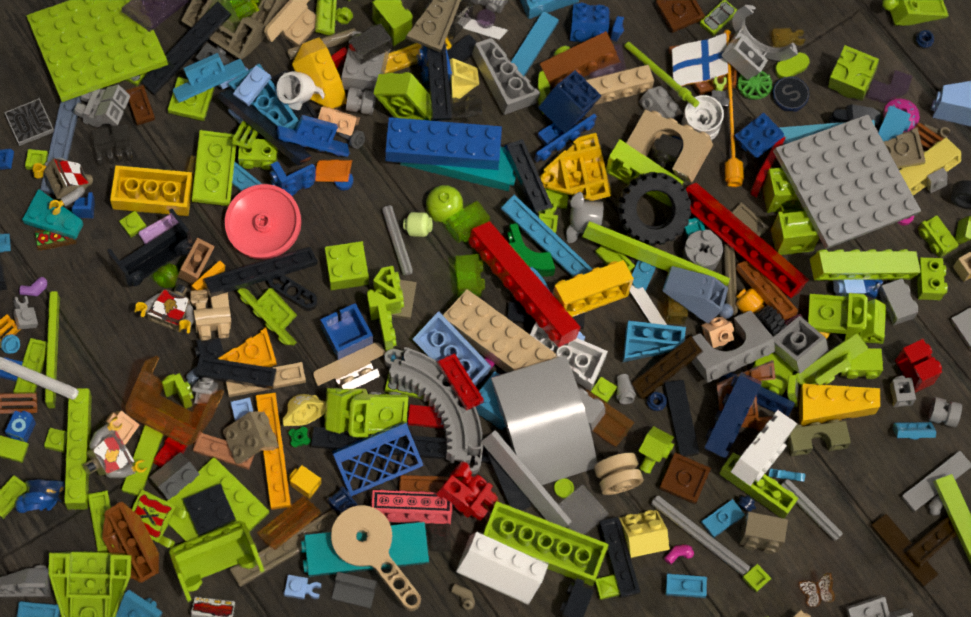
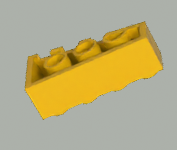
M802 384L799 390V425H802V427L815 422L822 424L831 420L873 415L880 408V388Z

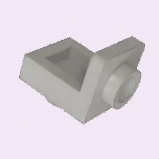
M944 168L927 175L926 187L930 193L947 186V172Z

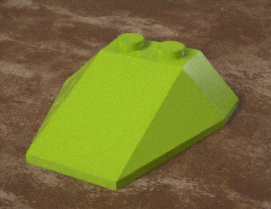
M80 551L49 553V576L61 616L116 617L131 576V555L114 552Z

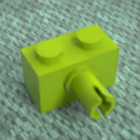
M653 426L639 449V452L646 455L639 468L646 473H651L656 461L660 462L662 458L666 459L675 445L671 443L674 437Z

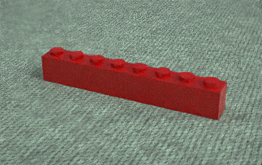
M697 182L686 188L691 201L690 210H692L691 212L790 298L799 294L809 281L805 275Z
M489 221L473 228L468 241L471 247L479 253L482 260L490 266L493 273L501 279L504 286L512 292L515 299L523 305L526 312L534 318L538 326L548 335L549 339L558 348L577 339L580 330L578 323L494 225Z

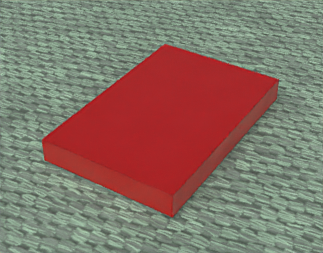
M783 137L773 145L751 190L752 196L757 198L769 169H772L777 159L773 151L776 147L783 145L786 137Z

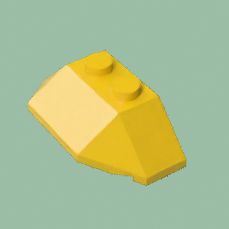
M320 37L303 43L292 66L296 72L305 73L310 76L315 86L321 88L325 94L324 99H322L320 94L315 93L310 100L332 109L346 105L347 98L343 84L326 45Z

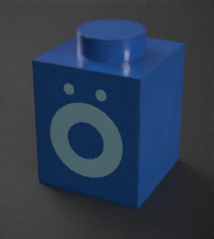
M15 411L5 430L7 437L27 443L36 424L32 417L33 415L26 411Z

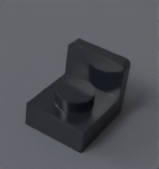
M220 338L202 343L199 339L197 340L198 346L194 347L197 358L203 356L218 359L224 355Z

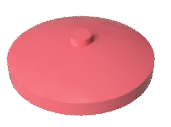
M260 184L241 191L231 201L225 216V230L232 245L243 255L254 259H271L283 254L295 243L301 229V213L297 203L288 192L274 185Z

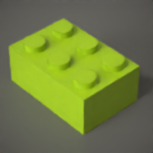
M412 73L378 74L373 94L395 118L431 121L430 94Z

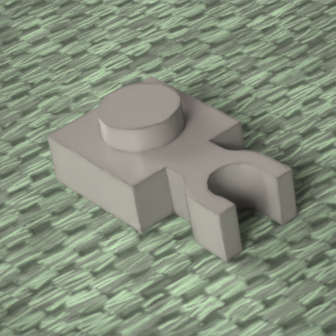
M24 296L23 303H20L18 297H15L13 302L17 309L14 310L13 314L17 329L37 328L38 321L34 307L28 308L27 306L28 297Z

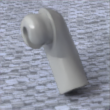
M936 496L929 504L931 515L940 514V509L943 507L940 496Z

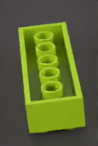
M497 501L483 534L548 564L547 569L575 580L577 578L581 579L590 586H593L609 545Z

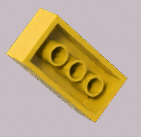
M115 166L110 199L112 208L115 210L170 214L169 210L173 209L177 215L189 216L193 187L192 172Z
M624 260L619 262L613 261L606 267H597L584 275L578 274L573 279L559 281L554 286L552 294L566 311L574 317L628 297L634 278Z

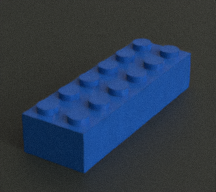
M389 117L386 161L498 170L502 126Z

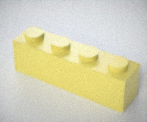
M945 138L942 141H938L931 149L924 151L926 161L924 165L905 167L899 170L912 195H915L927 186V175L942 168L947 172L961 162V150L949 139Z

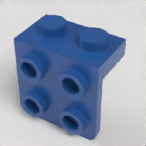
M585 3L573 4L571 41L585 42L607 31L608 33V7L604 5H587Z
M762 113L739 131L735 137L745 152L748 150L754 157H759L784 137V133L765 113Z
M278 161L271 164V185L284 189L291 196L302 188L311 187L316 181L314 164L286 176Z

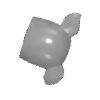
M580 191L570 201L572 206L570 210L571 224L566 230L568 243L575 242L579 233H584L589 221L600 226L602 225L603 202L584 200L583 194Z

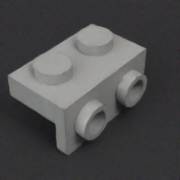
M662 86L647 90L639 100L644 110L656 111L666 119L670 117L675 120L683 114L679 106Z

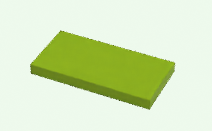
M200 130L192 202L230 205L236 145L232 144L235 134Z

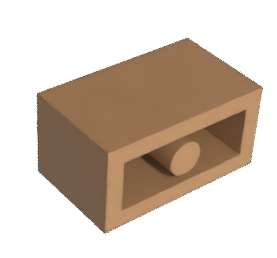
M197 238L178 274V278L194 284L201 275L215 246Z

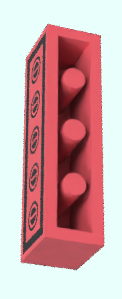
M373 490L372 507L384 514L389 522L451 524L452 503L445 498L441 499L436 493Z

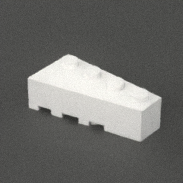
M536 322L530 335L556 353V357L566 355L575 381L591 392L608 351L578 338L558 348Z
M777 410L762 432L759 433L753 443L740 457L731 472L750 486L755 480L759 482L787 445L784 442L797 423Z

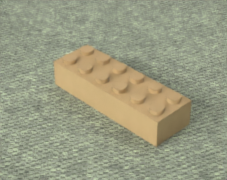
M468 289L443 315L475 350L507 373L557 358L556 353Z

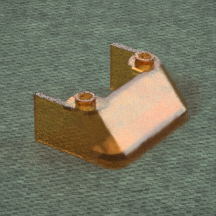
M154 356L144 362L126 404V412L131 418L183 445H191L197 441L213 418L224 390L221 389L210 396L208 403L198 404L194 411L191 412L160 395L163 389L162 381L152 375L160 357Z

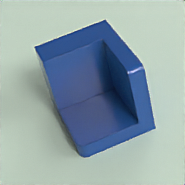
M93 192L88 193V198L77 199L72 206L73 214L78 218H94L95 199Z

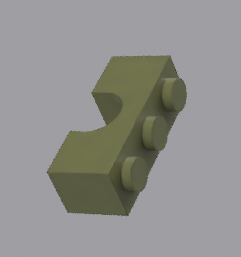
M831 420L827 424L815 422L805 427L796 425L787 438L790 457L810 454L813 449L811 440L814 438L824 440L828 451L847 449L851 444L846 421L840 422V420Z

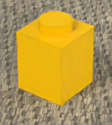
M303 465L299 469H295L289 477L291 479L290 486L308 499L313 496L321 485V478Z

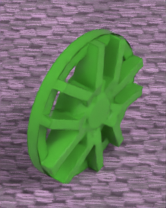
M763 71L757 77L753 76L748 80L740 74L738 89L743 96L749 99H762L771 92L772 80L770 75Z

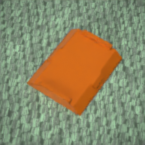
M319 160L316 167V182H348L352 160Z

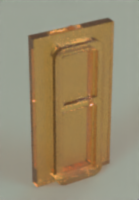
M586 390L588 396L593 399H599L605 406V415L593 431L617 447L627 435L634 422L595 394Z
M303 496L261 529L258 535L265 543L276 550L319 516L321 511Z

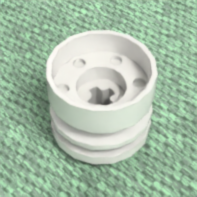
M700 95L695 97L699 101L697 107H693L688 102L682 119V126L686 124L698 133L701 131L705 132L712 141L718 135L724 118V111L721 104L715 98Z

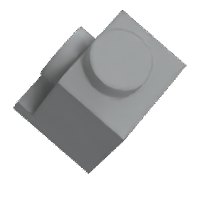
M898 376L892 380L890 389L893 407L912 406L916 400L912 378Z

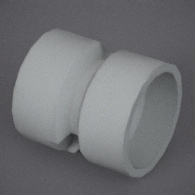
M350 87L346 111L357 112L361 110L363 114L372 115L376 96L373 94L374 91L365 90L362 92L360 88Z
M934 397L928 420L939 424L943 421L944 425L956 428L960 420L962 404L953 401L947 403L945 399Z

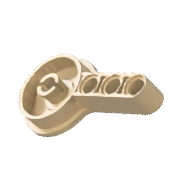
M355 506L341 513L336 519L331 533L332 544L337 555L345 562L354 566H372L406 610L414 611L418 609L421 603L419 593L389 555L392 529L384 514L370 506ZM357 533H365L368 536L367 540L364 542L358 541L356 539ZM385 564H389L393 568L388 574L381 571V567ZM397 580H402L405 586L398 590L394 588L393 584ZM415 596L417 603L412 606L408 605L406 598Z

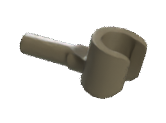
M927 124L924 125L943 139L948 138L943 133L949 134V128L937 129Z

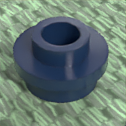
M928 30L920 31L916 36V43L922 48H929L934 43V36Z
M660 392L651 393L647 399L648 407L653 411L663 410L667 403L666 397ZM659 400L660 404L656 405L653 401Z
M747 495L739 497L738 505L748 512L756 509L755 501Z

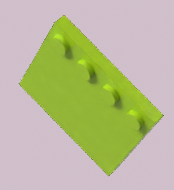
M212 458L198 472L200 475L192 483L181 489L176 496L167 500V502L188 512L183 499L221 484L236 518L235 522H245L249 532L269 514V510L216 458ZM173 514L168 525L185 542L199 537L190 514L187 519Z

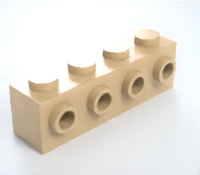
M649 65L586 80L602 95L596 104L646 93L647 90L652 89L654 83Z

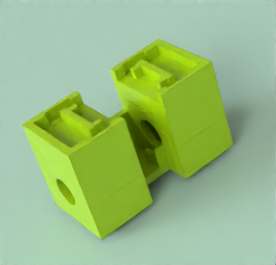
M782 167L769 169L762 190L767 213L778 212L771 229L775 250L780 255L813 251L819 236Z

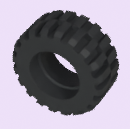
M649 172L638 175V177L631 179L627 186H624L623 192L619 196V206L617 207L620 222L632 238L648 245H663L665 242L675 240L676 236L684 232L683 229L688 225V219L691 216V201L686 189L678 180L665 173ZM649 191L663 192L669 197L672 204V212L669 219L658 226H649L643 223L637 215V203L640 197Z

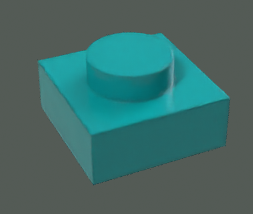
M699 218L689 219L688 225L684 227L687 239L697 231H705L704 224Z

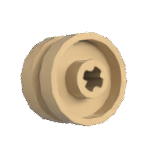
M634 453L615 455L600 461L594 466L597 478L602 479L599 484L602 494L613 495L622 493L643 483L644 479L641 471L635 469L638 461Z

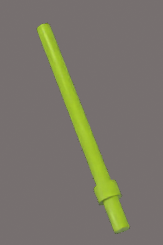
M627 42L625 44V48L643 64L649 65L650 70L674 89L682 100L688 101L693 107L699 105V101L691 95L687 88L680 86L632 43Z

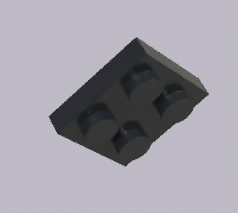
M221 484L183 499L199 537L236 521Z

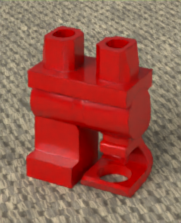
M461 462L436 495L441 499H447L459 511L463 512V515L467 518L472 515L481 520L488 512L481 505V502L483 501L490 507L498 497L491 491L493 485L489 482L487 483L478 474L472 477L468 463ZM455 477H463V479H462V481L460 482V481H459L457 478H455Z

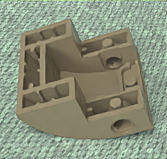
M192 0L181 21L193 27L218 1L232 15L209 39L236 57L244 59L266 37L265 27L286 5L288 0Z

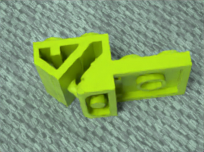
M393 266L381 268L373 280L374 291H367L371 320L379 319L386 352L393 349V346H397L395 331L392 325V314L401 313V308L404 307L399 273L394 272Z
M849 293L848 297L810 294L808 323L818 332L845 334V340L858 333L865 343L883 344L886 305L876 299L868 301L867 296L864 294Z
M327 388L324 426L326 430L339 434L348 430L349 435L352 437H368V434H375L398 423L407 421L408 395L368 394L366 389Z

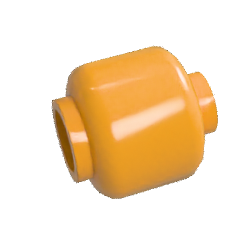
M753 288L747 291L743 289L736 296L738 298L736 306L743 314L752 311L755 315L764 307L762 305L763 299Z

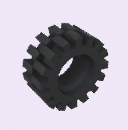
M767 305L755 313V316L773 337L787 326L780 313L778 314L776 309L773 310L772 306L769 307Z

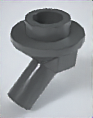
M355 130L351 136L339 133L340 136L349 140L348 144L355 149L362 147L365 142V135L362 131Z

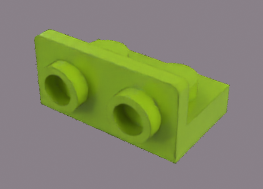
M938 216L927 222L924 220L918 227L920 236L928 242L931 251L937 254L939 258L959 246Z

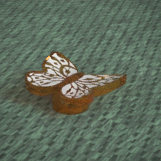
M830 572L826 573L816 583L806 580L799 582L803 594L808 595L807 605L809 607L819 606L822 600L824 602H833L835 600V594L832 591L833 579Z

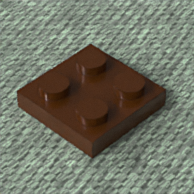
M656 0L655 4L672 33L705 18L696 0Z
M674 453L659 489L696 505L711 468Z

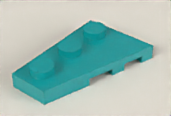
M38 189L22 219L23 223L76 240L84 225L83 221L63 206L58 215H53V210L57 207L49 209V204L54 199Z

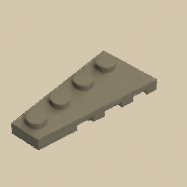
M914 128L905 134H900L889 141H884L898 169L925 164L926 161L918 128Z

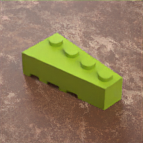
M620 139L609 156L606 172L627 184L630 183L631 179L638 177L642 173L661 172L672 176L683 186L684 182L678 176L671 174ZM649 191L646 193L664 204L672 206L669 197L663 192Z

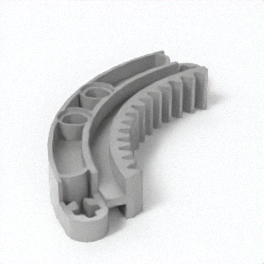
M404 347V351L398 349L388 350L385 353L384 362L390 368L389 380L391 385L395 381L398 382V387L405 384L406 390L412 387V393L418 391V397L424 395V402L429 400V407L434 406L433 411L438 412L437 417L441 418V425H444L443 430L446 432L445 438H447L446 459L451 463H454L456 460L466 462L469 465L471 456H475V465L470 470L472 474L478 473L481 468L483 452L481 441L483 440V434L476 407L466 411L465 408L459 406L461 401L452 387L443 385V383L448 381L437 365L438 362L406 347ZM392 355H396L397 358L394 362H391L390 359Z

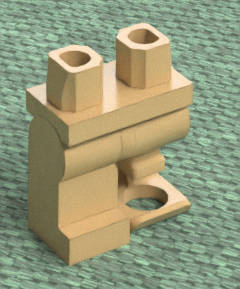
M207 289L190 291V302L196 309L193 310L195 330L199 334L201 341L211 339V331L217 330L219 338H228L229 329H231L228 292L210 297L211 308L207 309Z

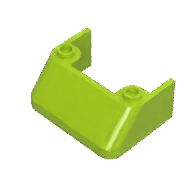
M242 521L177 545L169 552L187 601H191L189 591L192 592L199 589L202 584L201 578L236 564H240L242 568L246 569L253 568L257 564L260 572L264 571L253 539L245 522Z

